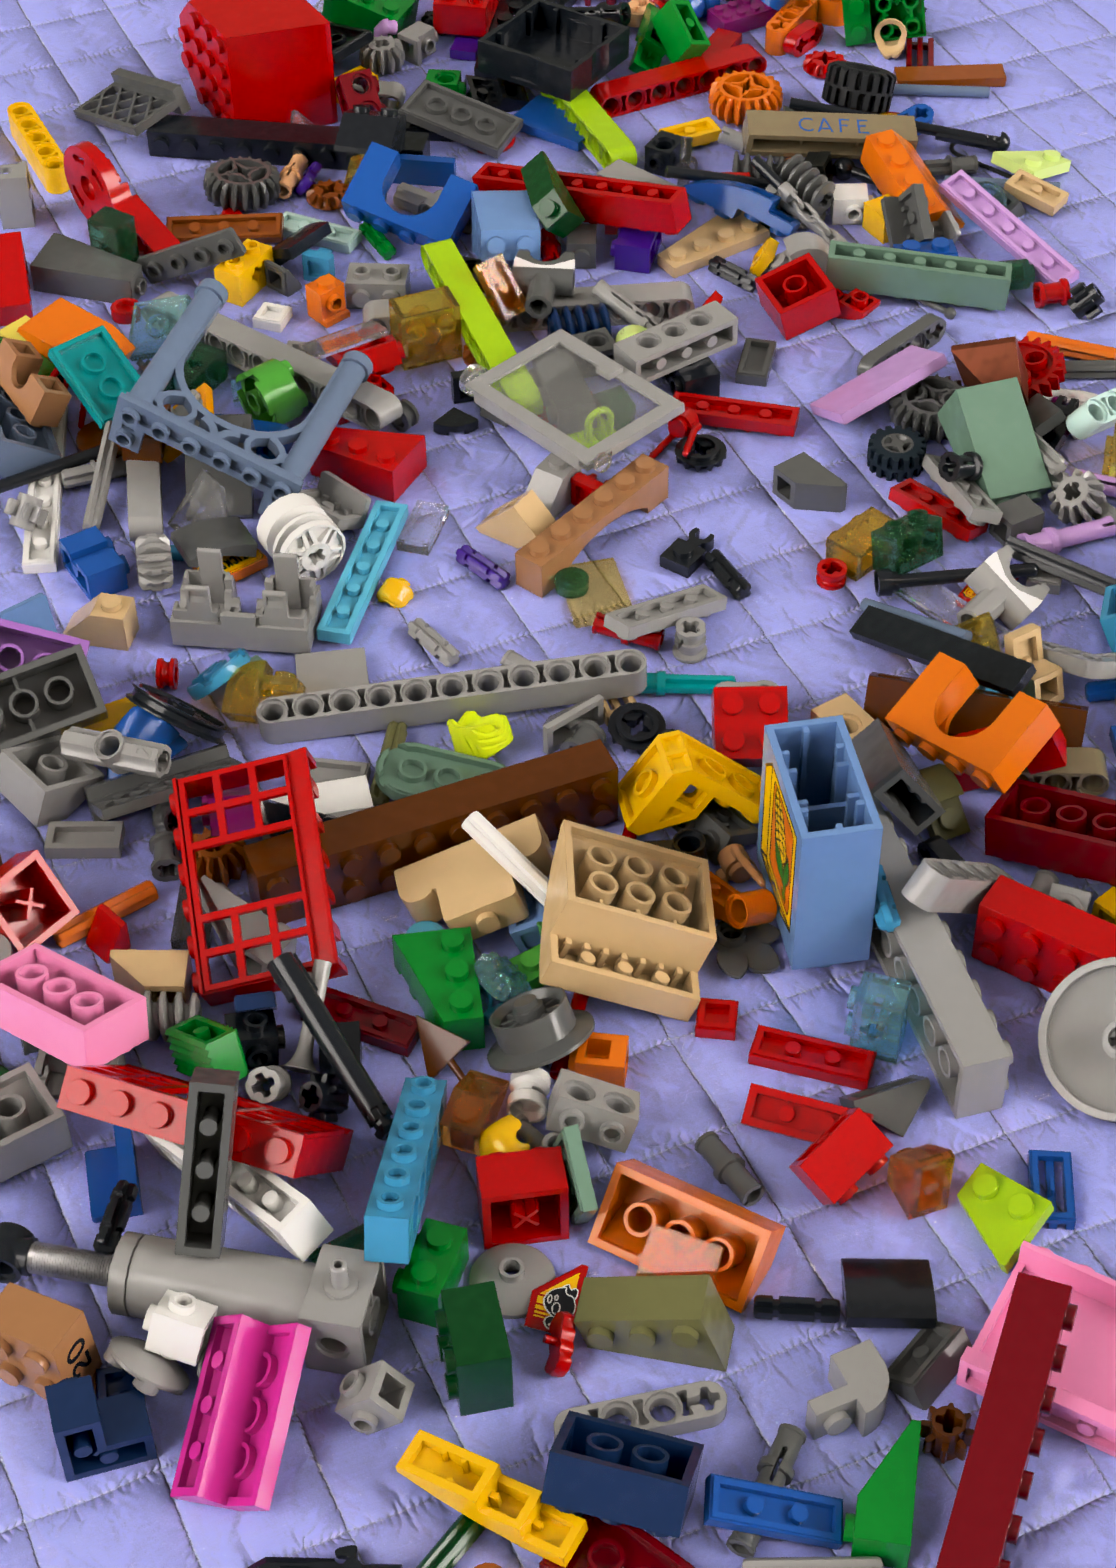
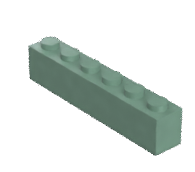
M831 240L826 276L834 287L841 291H852L857 288L867 292L869 295L878 294L893 296L897 299L909 298L953 304L958 307L970 306L989 311H1005L1011 284L1012 263Z

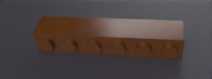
M872 672L868 678L864 710L874 720L879 718L888 728H891L885 717L916 679ZM976 689L953 717L948 735L953 736L958 733L990 726L1011 702L1013 697L1000 692ZM1037 699L1046 703L1058 720L1066 738L1067 747H1082L1089 707Z

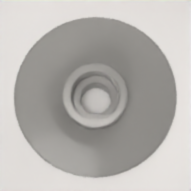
M509 1243L494 1246L476 1259L470 1270L469 1285L494 1281L502 1317L504 1319H520L527 1315L532 1290L555 1279L556 1276L552 1263L541 1251L529 1245ZM516 1271L518 1273L511 1275L506 1272Z

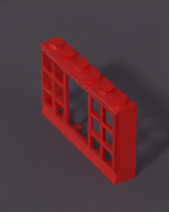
M306 747L197 775L172 779L174 793L169 794V803L173 815L177 816L178 828L173 830L175 845L182 855L183 863L178 864V874L183 887L186 886L187 899L182 901V907L186 921L190 922L192 935L187 936V946L192 959H195L196 972L192 973V984L198 996L200 995L211 1007L234 1002L235 995L281 991L269 971L248 976L244 950L272 944L273 957L275 959L282 954L281 942L307 935L309 937L312 961L302 963L307 972H312L314 959H320L332 963L329 979L348 975L347 967L338 957L336 942L341 941V935L337 924L332 919L331 905H335V896L327 883L325 869L330 868L328 855L321 847L320 834L324 833L325 830L323 821L316 812L314 799L319 798L318 787L310 774V770L316 769L317 766L316 761ZM285 776L286 786L259 792L258 782ZM245 785L250 786L251 794L224 800V790ZM214 793L215 803L189 809L188 799ZM288 795L291 819L264 825L261 801ZM252 804L255 828L228 834L225 810ZM216 812L220 836L194 842L191 818ZM293 829L302 891L203 914L196 851ZM303 901L307 926L279 932L276 907ZM267 909L270 934L243 941L240 915ZM231 918L234 943L208 949L205 923ZM235 953L239 978L212 984L209 958Z
M131 1064L67 1065L57 1108L184 1145L189 1081ZM172 1094H187V1098H182ZM238 1096L232 1160L290 1178L343 1171L354 1130Z

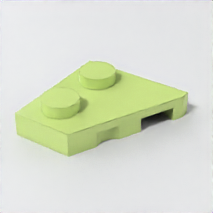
M1056 150L994 151L991 163L1014 174L1019 169H1022L1040 179H1045L1069 172L1071 160L1062 157L1061 153Z

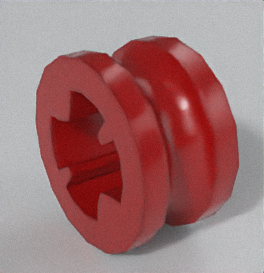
M837 558L821 560L817 564V585L831 591L843 588L847 579L846 563Z
M164 658L157 659L155 672L157 689H164L165 686H169L171 690L177 689L179 680L177 658H171L169 662H166Z

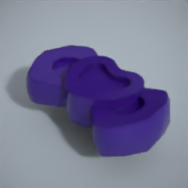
M313 162L306 170L302 180L298 182L295 188V192L298 195L302 196L312 184H317L314 182V179L323 168L319 162Z

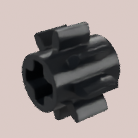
M1080 282L1069 290L1072 297L1067 300V303L1078 319L1086 315L1088 320H1092L1103 312L1099 305L1105 302V298L1093 282L1088 286L1084 282Z
M311 1073L310 1081L300 1086L299 1108L309 1112L308 1117L336 1123L338 1122L337 1114L348 1110L349 1093L344 1085L338 1084L340 1079L337 1074Z

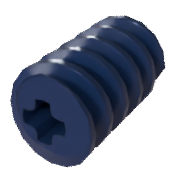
M604 303L598 305L597 312L592 304H587L585 313H583L580 305H575L572 314L568 306H563L560 315L557 309L552 307L551 313L547 316L548 336L559 329H563L573 335L606 327L612 336L610 314Z

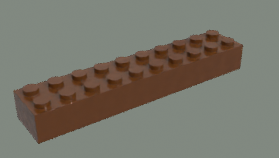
M601 739L324 821L325 832L320 834L321 847L328 855L330 868L325 869L327 883L335 896V905H331V909L385 892L394 891L397 889L394 876L395 870L473 839L461 825L475 811L485 817L496 829L536 814L549 838V842L558 839L560 827L564 819L593 828L618 821V767ZM293 831L243 846L249 895L252 903L302 891ZM303 901L276 907L278 922L287 924L305 918ZM267 909L261 910L264 914L268 916Z

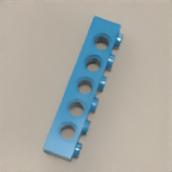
M429 1076L405 1078L364 1214V1261L409 1265L447 1123V1080H435Z

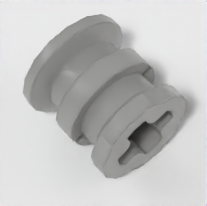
M683 617L676 622L675 644L672 653L678 661L694 664L706 657V624L702 619Z

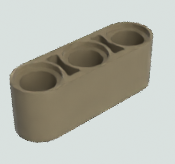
M1067 747V766L1033 775L1030 774L1026 767L1017 778L1094 796L1105 793L1110 786L1105 754L1101 750L1091 747Z

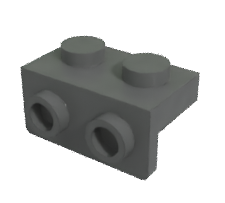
M913 183L899 197H883L881 199L890 248L893 247V244H902L905 240L912 239L918 242H925L934 239V227L931 223L928 198L925 195L923 184Z

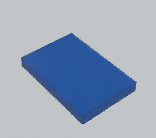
M538 95L514 114V116L523 119V127L519 132L578 152L585 147L583 144L584 136H580L579 132L575 130L576 123L568 122L567 117H564L565 110L557 109L556 104H553V99Z

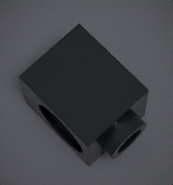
M661 130L645 145L644 170L665 177L667 165L681 167L686 159V137Z

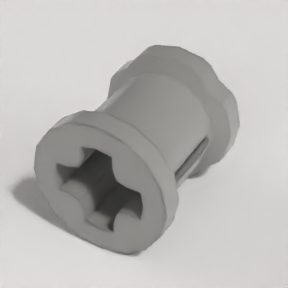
M277 1065L261 1066L253 1069L248 1074V1079L245 1082L246 1093L250 1099L262 1104L283 1100L288 1096L292 1087V1080L288 1071ZM272 1077L275 1084L270 1087V1090L265 1091L263 1084L268 1081V1078Z

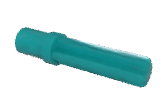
M657 671V673H647V687L640 694H656V696H665V693L712 694L713 687L725 681L736 682L734 676L666 674V671Z

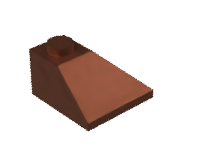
M1016 336L951 346V352L964 386L969 387L1017 377L1025 404L1028 406V372Z

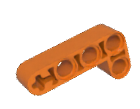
M842 0L788 1L766 24L765 52L773 56L785 55L783 43L786 35L808 19L829 26H843Z

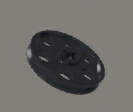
M132 681L134 689L132 693H126L125 695L131 702L190 734L219 745L225 744L223 736L225 733L231 732V729L226 724L167 692L139 681Z

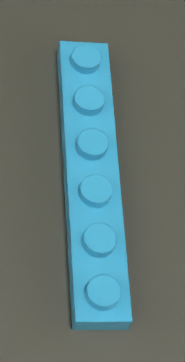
M375 501L316 629L317 640L351 645L409 515L407 504Z

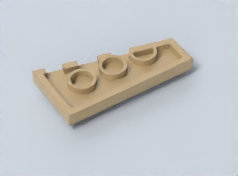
M743 211L741 215L733 219H724L717 215L657 254V265L673 278H677L709 265V260L715 256H720L724 259L764 243L770 238V230L761 223H755L747 219Z

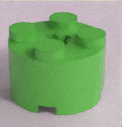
M272 358L237 375L236 383L241 381L242 389L237 391L239 401L244 412L252 414L253 419L286 424L300 417L303 413V408L308 406L307 396L302 389L298 388L293 378L294 370L287 360L279 361Z

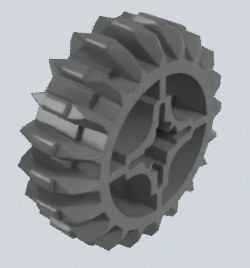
M241 156L238 158L228 157L227 160L219 159L217 163L210 164L204 175L203 187L208 201L212 202L216 207L222 206L223 210L232 208L234 212L237 209L244 212L247 210L256 212L258 208L266 209L268 205L275 204V201L279 199V193L281 192L279 181L281 178L277 167L271 165V162H263L261 158L252 159L251 156L248 158H242Z
M938 373L935 376H928L889 399L890 422L894 423L895 428L898 425L902 426V429L912 428L913 433L918 431L921 433V437L925 438L926 443L929 440H935L940 444L942 439L948 440L937 413L956 389L968 386H962L961 380L952 381L950 376L945 378L939 377Z

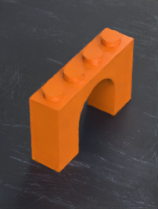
M939 651L887 714L885 719L894 730L892 733L901 741L904 747L909 748L910 745H913L927 759L933 762L936 759L943 761L945 766L959 776L963 773L969 775L981 788L988 790L992 787L1005 794L1060 727V724L1046 703L1019 691L998 718L985 730L967 737L949 736L948 730L953 717L976 690L979 683L966 664Z

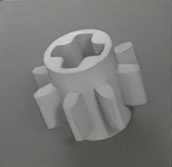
M19 492L17 500L8 498L3 512L11 515L8 524L33 532L35 524L44 526L49 512L41 508L44 500Z

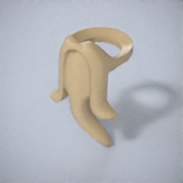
M896 18L883 19L877 24L874 32V38L881 55L885 59H896L902 54L907 40L905 25ZM887 24H894L900 28L901 36L899 40L884 41L880 35V30Z

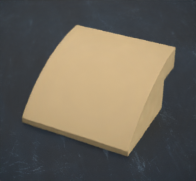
M564 819L556 843L544 905L540 939L539 983L688 1022L701 1001L698 971L717 941L708 860Z

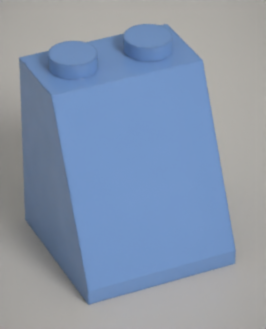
M527 190L471 191L472 252L481 261L514 260L519 249H528L534 259L540 260L541 229L538 217L531 206Z

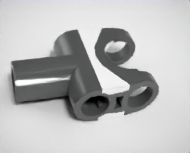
M519 249L512 268L511 291L514 294H527L524 307L531 317L537 319L545 318L552 311L554 295H574V252L565 251L556 260L539 261L530 255L528 249Z

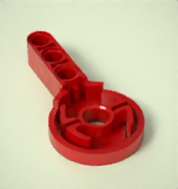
M82 141L65 150L64 171L68 186L79 209L91 223L101 230L111 227L116 228L140 256L180 244V241L137 194L132 196L128 182L120 183L121 178L114 165L98 147L89 141Z

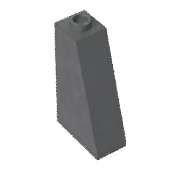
M53 233L30 264L34 291L113 303L121 298H133L138 301L145 294L147 288V281L143 277L141 264L58 233Z
M879 718L852 739L871 792L916 836L946 812L901 741Z

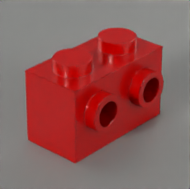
M860 1107L848 1109L789 1168L822 1205L835 1204L836 1202L842 1205L857 1192L859 1188L855 1183L865 1173L869 1176L873 1175L888 1161L885 1154L894 1145Z

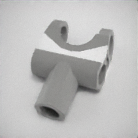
M1008 544L994 552L963 580L976 596L957 613L958 625L960 628L971 631L972 635L978 636L999 618L1012 631L1042 603L1050 588L1044 582L1040 585L1027 587L1015 580L1010 571V561L1015 551Z

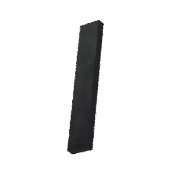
M868 605L849 631L856 640L927 666L940 651L966 664L979 685L1013 698L1019 691H1023L1037 671L1033 663L870 605Z

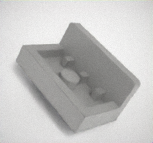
M321 472L317 488L301 490L300 493L315 499L342 533L345 530L364 527L371 498L331 472Z

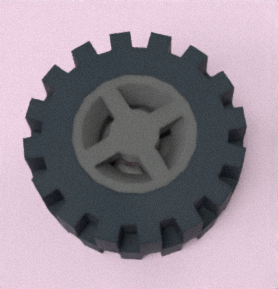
M896 425V428L886 426L885 430L881 428L876 430V434L872 433L868 443L867 466L870 467L869 470L872 473L876 472V476L879 478L886 477L887 481L896 479L897 482H903V478L913 479V475L919 476L924 469L921 465L927 447L925 438L921 437V433L918 431L913 433L912 428L902 429V426Z

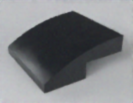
M472 75L465 76L466 96L504 112L520 110L529 103L525 87L495 76H492V79Z
M329 222L308 224L272 248L274 263L281 266L287 261L293 260L332 233Z
M841 1258L846 1327L936 1329V1302L928 1259Z

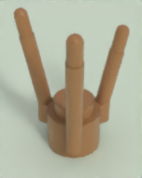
M730 844L719 852L717 860L721 868L715 872V875L727 883L730 880L735 883H744L752 877L759 886L766 889V882L763 879L762 873L741 844Z

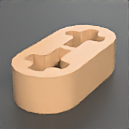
M631 0L628 3L631 9V20L628 26L640 27L648 3L655 6V3L649 0Z

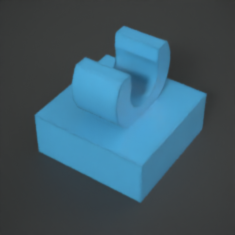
M320 247L318 251L307 249L302 253L304 280L312 282L328 273L335 277L332 249Z

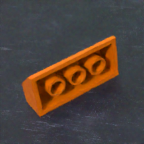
M892 129L866 136L860 162L882 196L889 194L891 197H899L913 183L923 184L925 195L928 198L931 222L938 221L944 211L950 210L959 228H964V221L951 202L939 192V184L910 142Z
M630 1159L616 1162L587 1242L659 1276L710 1274L724 1305L739 1313H743L772 1266L786 1226L638 1160Z

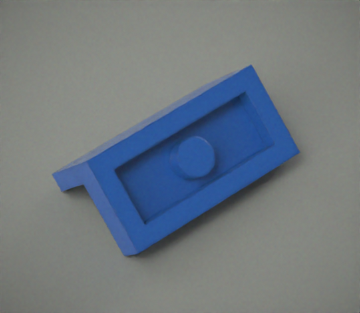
M113 1125L116 1146L85 1152L90 1211L94 1223L102 1221L106 1207L110 1203L113 1188L119 1180H127L128 1183L136 1184L138 1188L136 1200L132 1203L133 1208L130 1217L144 1215L132 1130Z

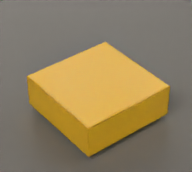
M771 237L764 242L753 257L749 269L751 273L758 277L761 276L773 261L779 242Z

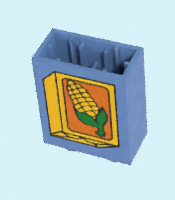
M843 715L764 725L757 860L763 879L766 882V889L776 899L777 914L775 918L792 970L812 967L824 968L834 964L869 960L883 826Z

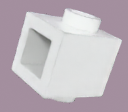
M867 183L835 184L833 201L830 205L832 225L863 223L864 202L874 199L873 195H868Z
M167 1289L158 1305L151 1303L146 1312L142 1326L143 1330L148 1331L144 1350L159 1354L167 1360H177L195 1367L203 1349L208 1344L218 1306L196 1299L191 1294Z

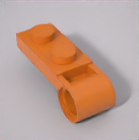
M709 870L715 919L723 920L735 929L767 924L775 919L777 903L774 895L768 889L762 888L739 892Z

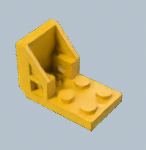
M676 730L658 734L618 783V803L627 830L638 836L694 820L712 799L724 808L733 807L740 811L749 822L758 824L761 776L686 733ZM689 785L696 787L692 793H684Z

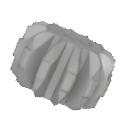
M382 34L380 37L373 36L374 40L360 48L359 60L361 61V66L366 69L370 68L375 74H381L382 76L384 74L393 75L394 71H400L402 65H404L405 50H403V45L400 39H393L391 35L387 37L382 36Z
M1075 468L1072 476L1062 472L1063 480L1061 482L1052 481L1055 491L1048 493V499L1052 502L1050 510L1054 515L1058 516L1062 523L1068 524L1071 522L1073 525L1081 524L1083 519L1087 522L1092 521L1091 515L1093 513L1102 514V508L1099 504L1107 502L1106 495L1103 493L1105 486L1101 480L1096 479L1093 472L1088 470L1083 473L1081 469Z
M156 533L137 537L135 540V558L139 586L143 591L152 590V592L171 588L174 583L170 540L165 534L156 535Z

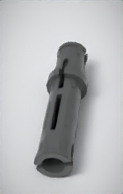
M787 1423L779 1426L777 1436L768 1454L762 1456L757 1465L759 1474L755 1482L784 1487L791 1483L794 1477L793 1465L807 1438L800 1428ZM782 1458L783 1460L781 1461V1464L774 1477V1480L770 1481V1478L773 1474V1471L777 1465L778 1460ZM733 1530L726 1545L738 1556L753 1558L762 1536Z

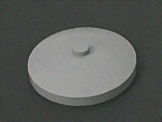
M1109 957L1081 966L1064 978L1055 988L1046 1002L1041 1015L1038 1030V1049L1046 1076L1059 1095L1083 1113L1116 1123V957Z

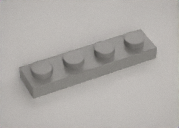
M925 453L921 466L930 475V479L941 487L942 493L947 495L954 502L953 505L963 512L968 522L978 526H985V523L999 525L1003 512L975 481L968 482L959 478L957 481L947 482L941 478L938 470L941 456Z
M701 584L605 613L603 626L616 633L623 640H635L637 637L649 633H657L662 631V629L675 626L676 622L683 617H708L713 613L726 610L728 597L705 584Z

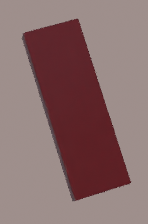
M327 987L324 1005L335 1022L359 1021L361 1042L409 1057L420 1039L415 1016Z

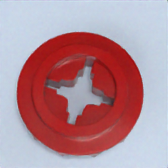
M825 49L822 52L813 51V54L806 55L803 61V69L809 75L825 79L829 63L846 60H844L843 55L836 54L835 51L827 52Z

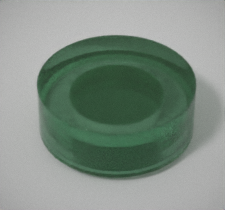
M577 567L564 568L555 575V590L564 598L575 599L582 597L589 590V576L587 572Z

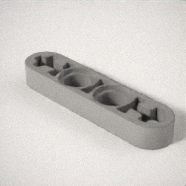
M699 1381L568 1408L560 1412L555 1418L554 1441L569 1410L605 1420L610 1416L621 1414L630 1419V1426L669 1436L713 1428L725 1419L727 1413V1394L718 1383ZM708 1399L710 1405H714V1409L706 1410L705 1406L700 1404V1400ZM682 1402H686V1410H689V1415L683 1416ZM665 1405L674 1410L675 1416L669 1421L660 1422L655 1420L650 1412L654 1407Z

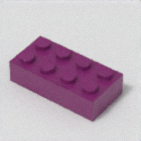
M761 0L729 1L726 4L716 5L707 9V25L714 31L717 28L744 33L766 26L767 22L778 11L767 6Z

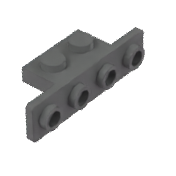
M229 227L140 256L137 259V263L142 265V271L149 282L155 284L243 256L247 250L235 230Z

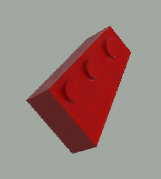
M21 231L0 234V326H7L25 315L30 318L33 317L30 283L28 281L29 272Z
M335 427L311 467L310 473L320 478L322 471H329L361 492L395 503L427 467L425 435Z

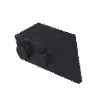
M353 105V109L343 112L334 144V151L365 155L373 141L399 153L405 149L407 115L398 114V109L381 108V111L378 112L370 111V106Z

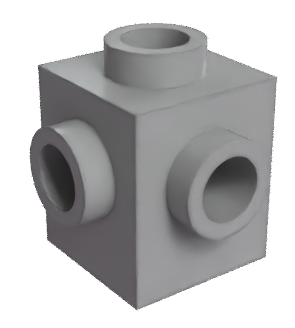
M384 1360L374 1362L362 1368L352 1370L344 1377L340 1384L339 1391L341 1394L334 1412L350 1422V1426L353 1429L366 1435L392 1427L403 1422L415 1383Z

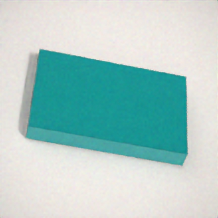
M103 325L55 346L48 351V357L99 428L101 430L104 429L107 421H113L118 397L121 392H130L140 378L138 372Z

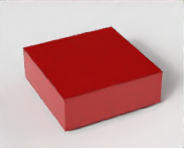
M700 998L701 1001L697 1009L695 1037L735 1041L739 1001Z

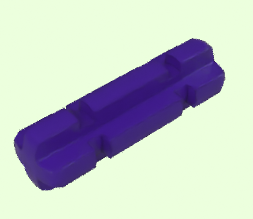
M463 545L456 550V561L468 567L467 569L486 582H489L496 589L502 590L510 584L509 572L498 567L496 563L469 545Z

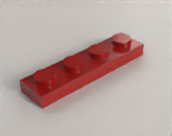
M675 391L673 395L674 398L683 402L685 407H689L697 413L699 423L716 428L724 427L746 432L754 431L774 434L776 436L794 437L799 421L800 407Z

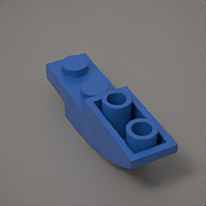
M730 180L693 181L684 186L686 187V192L690 194L689 199L700 205L706 203L714 208L715 214L724 219H733L741 215L743 211L747 219L755 223H760V221L770 226L769 230L773 234L780 237L796 233L801 224L800 221L776 208L781 197L750 184Z

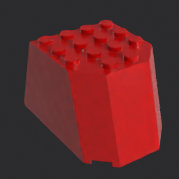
M191 0L186 4L179 15L181 27H178V34L183 43L184 50L181 52V58L195 87L198 101L201 105L204 104L213 117L311 125H327L338 122L330 22L306 0Z

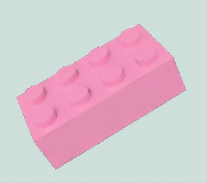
M34 943L0 961V1028L71 1066L104 1065L149 1039L145 996L38 943Z

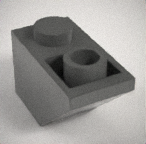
M802 452L774 466L772 493L793 509L841 513L846 508L847 483L808 454Z

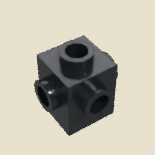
M273 1009L224 1014V1025L233 1027V1029L237 1028L248 1069L271 1065L279 1066V1049H285L286 1047L285 1031L283 1024L276 1025Z

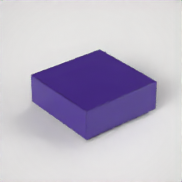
M456 36L450 48V58L476 61L479 39Z

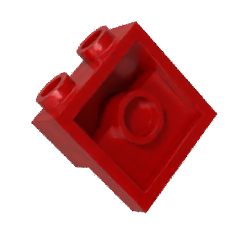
M381 328L323 347L326 359L335 367H338L346 352L350 350L360 351L366 354L372 361V373H379L380 375L394 371V366L403 364L402 359L406 358L401 342L396 341L392 334L389 335Z

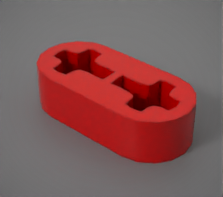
M811 19L804 21L786 35L783 51L794 57H801L819 44L823 36L824 26Z

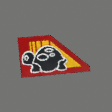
M582 1264L532 1290L524 1326L550 1333L549 1326L557 1312L567 1311L575 1316L588 1266Z

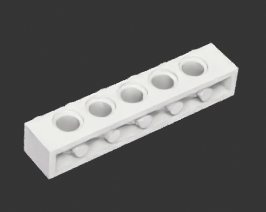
M143 1133L163 1158L182 1171L184 1145ZM232 1160L228 1206L299 1260L305 1262L334 1229L309 1198L273 1172Z

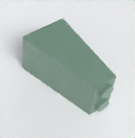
M1013 377L956 389L937 415L953 452L963 455L965 452L973 451L981 456L983 471L980 478L975 481L996 505L1026 494L1034 503L1041 501L1042 496L1051 488V483L1018 378Z

